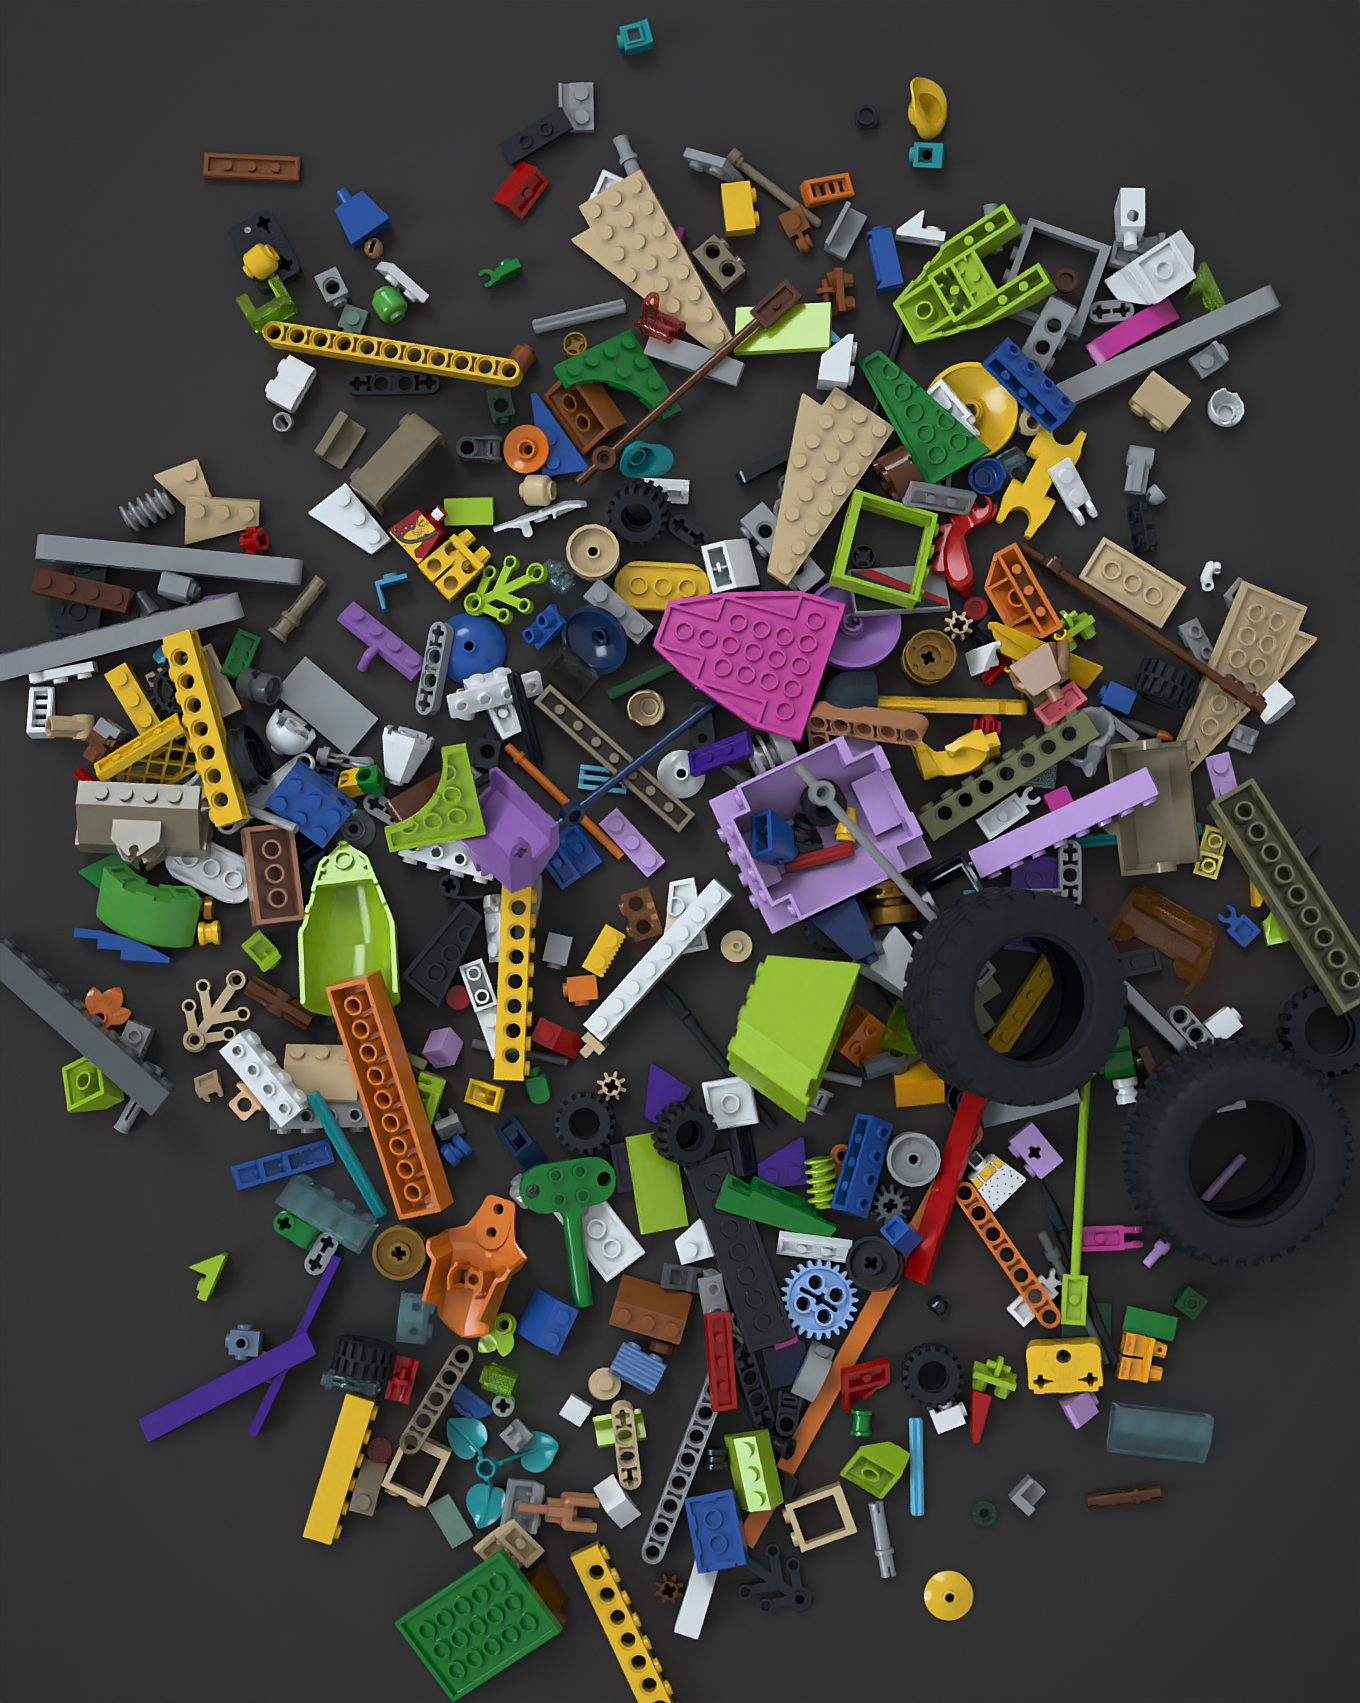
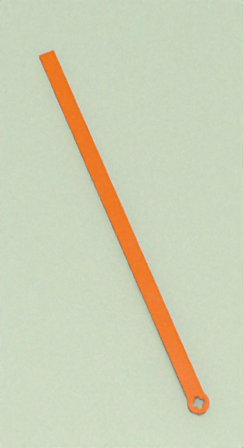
M980 1125L977 1131V1135L971 1153L975 1145L978 1144L983 1137V1130ZM934 1180L910 1221V1224L917 1232ZM911 1252L907 1256L904 1255L906 1267ZM898 1285L888 1291L871 1292L832 1362L818 1395L813 1402H810L798 1424L796 1432L791 1437L796 1440V1450L793 1456L788 1460L781 1456L776 1467L792 1474L795 1473L841 1390V1369L855 1365ZM775 1508L749 1513L743 1524L746 1542L749 1547L754 1548Z

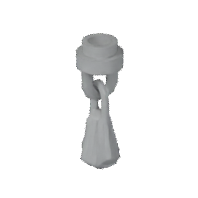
M326 746L324 748L319 747L316 755V762H320V765L327 766L328 762L350 769L374 765V760L371 757L335 754L331 752V747ZM344 759L350 760L349 764L343 763Z

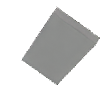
M306 656L282 682V691L279 698L346 755H349L379 721L374 714Z

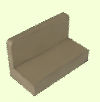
M339 411L314 452L320 458L342 470L365 435L366 429L351 420L347 414Z

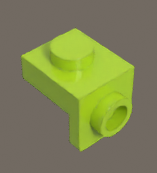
M260 929L241 945L263 972L276 967L282 958L279 949Z

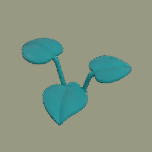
M467 1417L450 1418L447 1420V1436L452 1450L457 1456L466 1460L473 1458L476 1452H478L479 1456L477 1459L479 1462L476 1465V1472L488 1483V1485L484 1483L474 1485L469 1489L466 1496L468 1511L478 1529L495 1522L503 1512L506 1492L500 1487H493L490 1477L498 1473L501 1465L520 1457L521 1464L526 1470L530 1472L545 1470L550 1466L559 1449L558 1442L552 1436L540 1431H531L535 1437L520 1453L498 1461L492 1456L483 1457V1451L480 1447L486 1444L488 1433L485 1425L480 1420Z

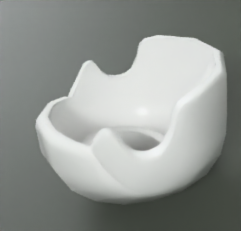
M1226 388L1214 392L1208 402L1209 418L1215 424L1223 427H1231L1239 423L1244 415V403L1238 397V393L1228 392Z

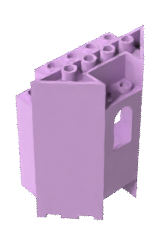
M842 735L709 800L720 826V829L717 830L722 843L727 842L731 851L727 853L732 864H738L741 870L738 876L743 887L749 886L752 894L748 896L754 909L759 908L772 934L890 878L857 840L853 844L855 849L854 856L791 873L786 871L784 863L772 866L752 858L751 816L772 809L791 826L794 823L793 818L796 813L804 814L800 806V796L808 785L794 770V767L800 762L816 780H831L840 787L847 800V807L857 809V826L899 873L932 858L921 836L923 832L913 812L910 813L891 774V766L881 745L878 746L876 741L843 737ZM838 822L828 827L816 826L824 848L843 844L837 842L834 835Z

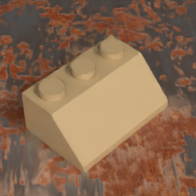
M286 1044L284 1070L289 1073L297 1089L302 1090L307 1097L310 1093L319 1091L325 1102L358 1103V1089L343 1045Z

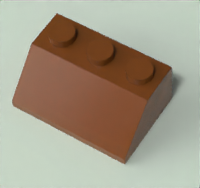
M558 380L542 396L582 455L587 454L612 437L627 423L600 382L581 384L565 389L561 381Z
M623 1274L609 1324L680 1345L693 1294L676 1289L662 1288L660 1284Z

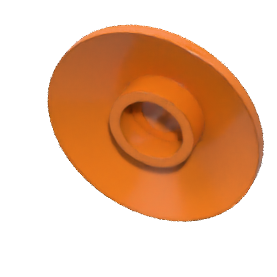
M521 425L513 429L504 442L503 452L505 460L513 470L520 473H532L540 469L549 455V442L545 433L532 425ZM529 446L533 448L531 454H527Z

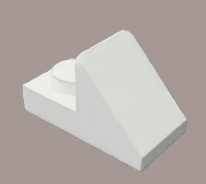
M922 210L897 229L895 240L941 247L944 243L945 232L940 231V228L928 226L926 229L922 228L924 210Z

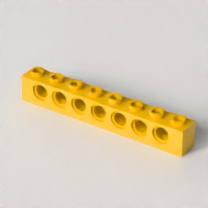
M188 629L163 637L162 651L165 658L169 661L170 668L168 671L177 689V692H175L177 703L183 710L182 722L190 735L189 746L191 751L195 753L197 760L195 763L196 771L202 777L204 784L202 792L205 799L209 802L210 820L213 824L215 823V827H225L251 819L239 776L229 756L226 742L227 733L198 631ZM185 652L188 656V660L183 665L181 663L180 658L181 655ZM190 676H193L195 681L192 688H189L187 685V680ZM197 699L201 702V709L198 712L194 709V703ZM203 723H206L208 726L206 735H202L200 730ZM211 746L215 751L212 759L207 755L208 748ZM217 770L221 773V780L218 783L214 780V773ZM223 794H226L228 797L226 806L221 804V796Z
M502 884L494 1080L524 1081L525 1076L530 1075V1061H526V1051L531 1050V1036H527V1026H532V1012H528V1002L533 1001V987H529V977H534V963H530V953L535 952V938H531V928H536V914L532 913V904H537V889H533V885L511 893ZM517 901L524 902L526 906L525 912L521 915L514 914L512 910L514 903ZM515 926H522L525 931L524 936L519 940L514 939L511 934ZM515 950H520L524 955L523 961L520 964H514L510 959L511 953ZM515 974L520 975L523 980L521 987L518 989L512 988L509 984L510 978ZM513 999L521 1002L522 1007L518 1013H512L508 1008L509 1002ZM513 1023L517 1024L521 1030L520 1035L516 1038L510 1037L507 1033L509 1025ZM511 1048L518 1050L520 1055L515 1063L508 1061L506 1057L507 1051Z
M597 1540L572 1552L570 1558L638 1703H655L658 1700H662L665 1703H674L671 1694H674L669 1681H664L660 1674L663 1671L660 1661L657 1657L653 1659L650 1653V1649H652L651 1642L648 1636H643L639 1629L642 1624L637 1613L632 1614L629 1608V1604H631L630 1597L626 1590L621 1591L618 1584L621 1581L616 1568L611 1569L607 1561L610 1559V1555L606 1546H600ZM594 1565H600L604 1572L599 1576H595L591 1573L590 1568ZM609 1587L614 1591V1595L611 1598H605L601 1595V1590ZM615 1610H621L625 1617L617 1621L612 1618L611 1613ZM628 1632L632 1633L635 1636V1640L631 1643H626L622 1640V1635ZM636 1655H641L646 1659V1662L643 1665H636L632 1659ZM646 1678H653L656 1681V1685L652 1688H647L644 1686L643 1681Z

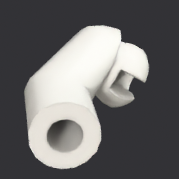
M1209 561L1205 564L1200 576L1203 590L1211 591L1214 588L1212 576L1213 574L1219 575L1221 573L1220 562Z

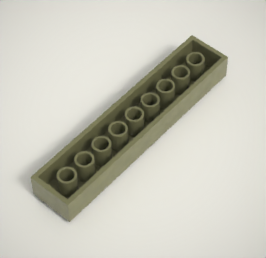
M1251 778L1211 801L1206 809L1336 1016L1338 1017L1360 1004V946L1255 780Z

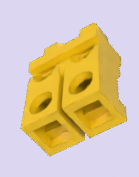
M468 529L458 536L453 534L449 540L418 565L419 570L450 603L458 597L457 595L483 572L484 565L491 558V553L483 545L474 554L468 549L476 541V538Z

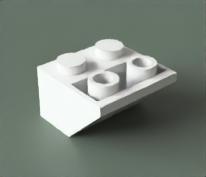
M854 334L846 335L822 354L817 389L833 391L836 386L841 391L846 392L847 385H852L855 366H850V362H854L857 350V342H853Z
M748 538L724 540L701 546V553L712 594L736 592L760 585Z

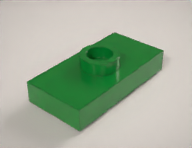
M238 628L220 673L237 680L241 671L244 668H249L261 638Z

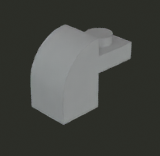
M813 1340L809 1346L804 1363L796 1375L791 1392L813 1402L828 1375L835 1350Z

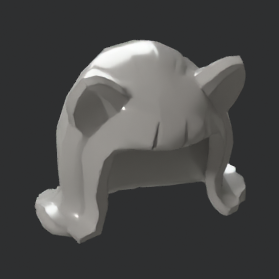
M1093 706L1083 709L1100 735L1061 759L1081 767L1084 774L1089 778L1095 774L1097 765L1104 759L1106 745L1114 736L1116 729L1115 720L1110 715L1111 713L1105 711L1104 708ZM1066 727L1064 738H1074L1076 735L1075 728Z

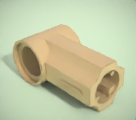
M95 715L47 716L45 732L47 737L73 738V740L79 741L95 740V730H93Z

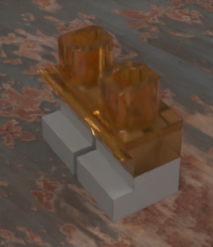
M101 717L85 739L89 746L82 756L94 764L114 752L113 746L116 741H126L131 733L114 721Z

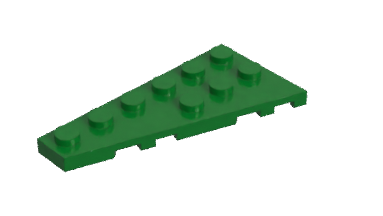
M881 350L875 351L858 362L904 447L910 453L911 460L914 464H917L925 483L937 484L991 452L983 442Z

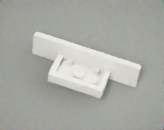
M509 667L496 668L493 672L474 674L470 678L464 679V691L447 695L451 718L461 717L513 702L507 680V674L512 672ZM539 671L521 675L527 698L540 695L543 692Z

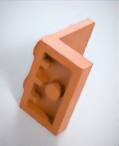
M855 1004L847 1015L835 1049L860 1067L859 1060L886 1052L888 1045L897 1043L900 1037L871 1013Z

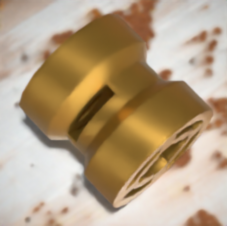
M579 332L569 333L563 341L565 355L568 358L588 350L587 340Z
M206 896L204 899L201 898L198 917H203L205 920H213L215 915V897Z

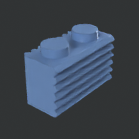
M623 1342L608 1372L651 1395L667 1365L662 1363L663 1359L658 1355L643 1353L641 1351L642 1348L636 1343L629 1342L627 1344Z

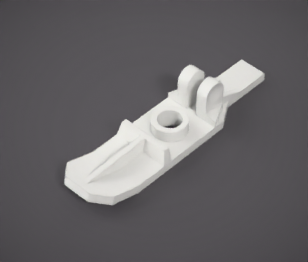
M583 500L563 501L494 526L493 530L497 532L506 528H521L523 535L530 537L533 531L529 521L534 520L535 523L548 519L549 514H552L555 519L556 516L573 509L586 507L587 502Z

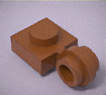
M801 205L779 215L778 217L788 238L798 234L799 239L795 240L799 251L801 253L811 252V248L815 247L809 234L804 235L803 233L811 225Z

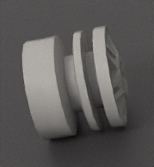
M767 732L769 742L765 743L759 734L755 736L758 747L755 748L753 744L754 756L749 757L748 761L756 776L798 757L791 739Z

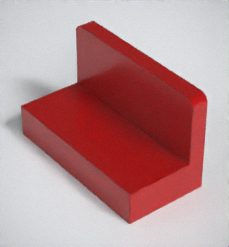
M520 161L494 195L493 200L504 205L517 218L522 220L550 181L535 166Z

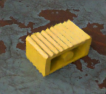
M605 924L582 967L599 977H605L604 973L607 972L606 969L612 964L611 960H614V956L617 955L616 952L619 951L618 948L621 947V943H624L623 939H626V935Z

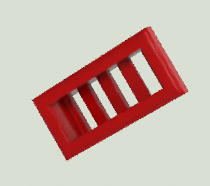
M971 1388V1439L974 1443L978 1444L992 1397L988 1392Z

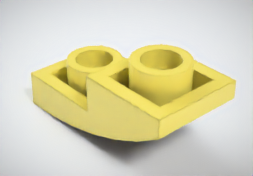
M1205 824L1199 844L1201 862H1195L1193 867L1194 874L1215 880L1224 858L1223 853L1227 843L1218 827Z

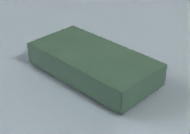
M450 1493L445 1494L427 1506L452 1549L474 1536Z

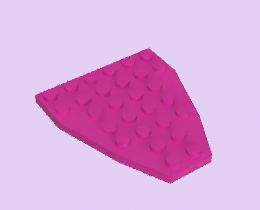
M802 591L721 592L668 601L653 647L693 686L751 727L801 742L846 609V604Z

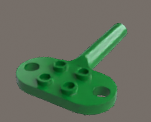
M583 1156L535 1165L523 1174L519 1183L521 1200L530 1210L546 1214L559 1212L562 1215L574 1307L593 1305L582 1211L588 1206L605 1202L612 1195L616 1187V1175L613 1167L606 1160L597 1156ZM601 1172H607L609 1175V1180L604 1185H599L597 1177ZM531 1184H535L538 1187V1193L534 1197L526 1195V1188Z

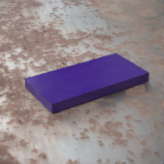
M1030 855L1022 859L1024 864L1011 869L1009 887L1058 888V857L1041 855L1032 859ZM1028 938L1014 940L1003 947L1006 950L1042 953L1037 945Z

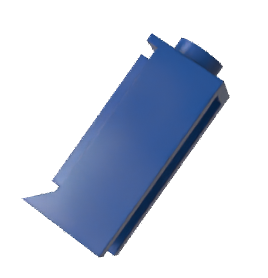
M873 227L870 229V232H867L866 241L868 240L867 244L876 283L879 285L876 294L902 289L904 282L891 227Z

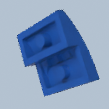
M577 824L572 827L568 826L559 833L560 845L545 867L563 890L602 863L604 859L582 827Z

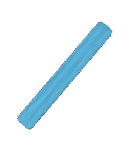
M912 1417L909 1419L911 1514L921 1516L924 1515L923 1420L920 1417Z

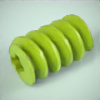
M817 1156L804 1161V1164L812 1166L811 1169L805 1171V1174L812 1175L813 1177L806 1180V1183L813 1185V1188L807 1190V1193L814 1195L813 1198L808 1200V1203L815 1204V1208L827 1209L831 1206L835 1192L832 1189L836 1188L837 1182L832 1179L837 1175L836 1172L831 1171L835 1168L836 1164L829 1160H832L835 1156Z

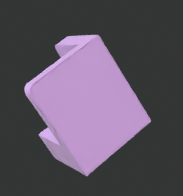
M450 1027L433 1030L429 1035L422 1054L435 1068L455 1065L463 1041Z

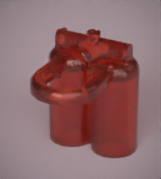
M650 292L644 299L642 316L634 325L642 333L670 344L675 336L679 338L683 335L686 323L658 311L659 294ZM654 297L653 312L648 314L649 302Z

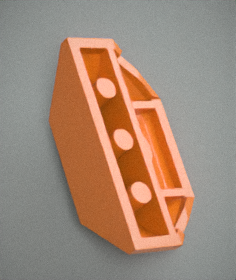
M1016 542L996 552L993 555L984 590L1003 624L1039 639H1043L1061 629L1063 625Z

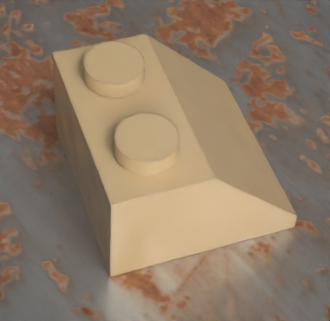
M1152 371L1128 404L1136 415L1141 417L1143 415L1149 419V423L1153 428L1158 431L1163 430L1167 432L1191 402V399Z

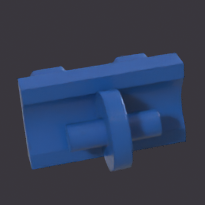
M550 604L536 617L532 625L522 632V635L528 644H534L537 650H543L555 636L561 634L562 628L567 622L558 613L556 605Z

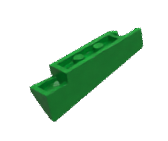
M728 1173L715 1204L716 1209L795 1233L831 1237L837 1229L835 1224L824 1220L822 1217L824 1211L815 1208V1204L808 1203V1200L756 1176L753 1177L749 1185Z

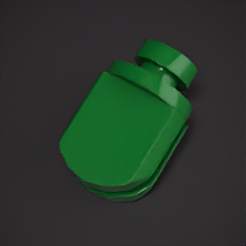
M540 1065L530 1067V1075L525 1077L528 1097L536 1104L546 1102L551 1095L546 1073H539L541 1071Z

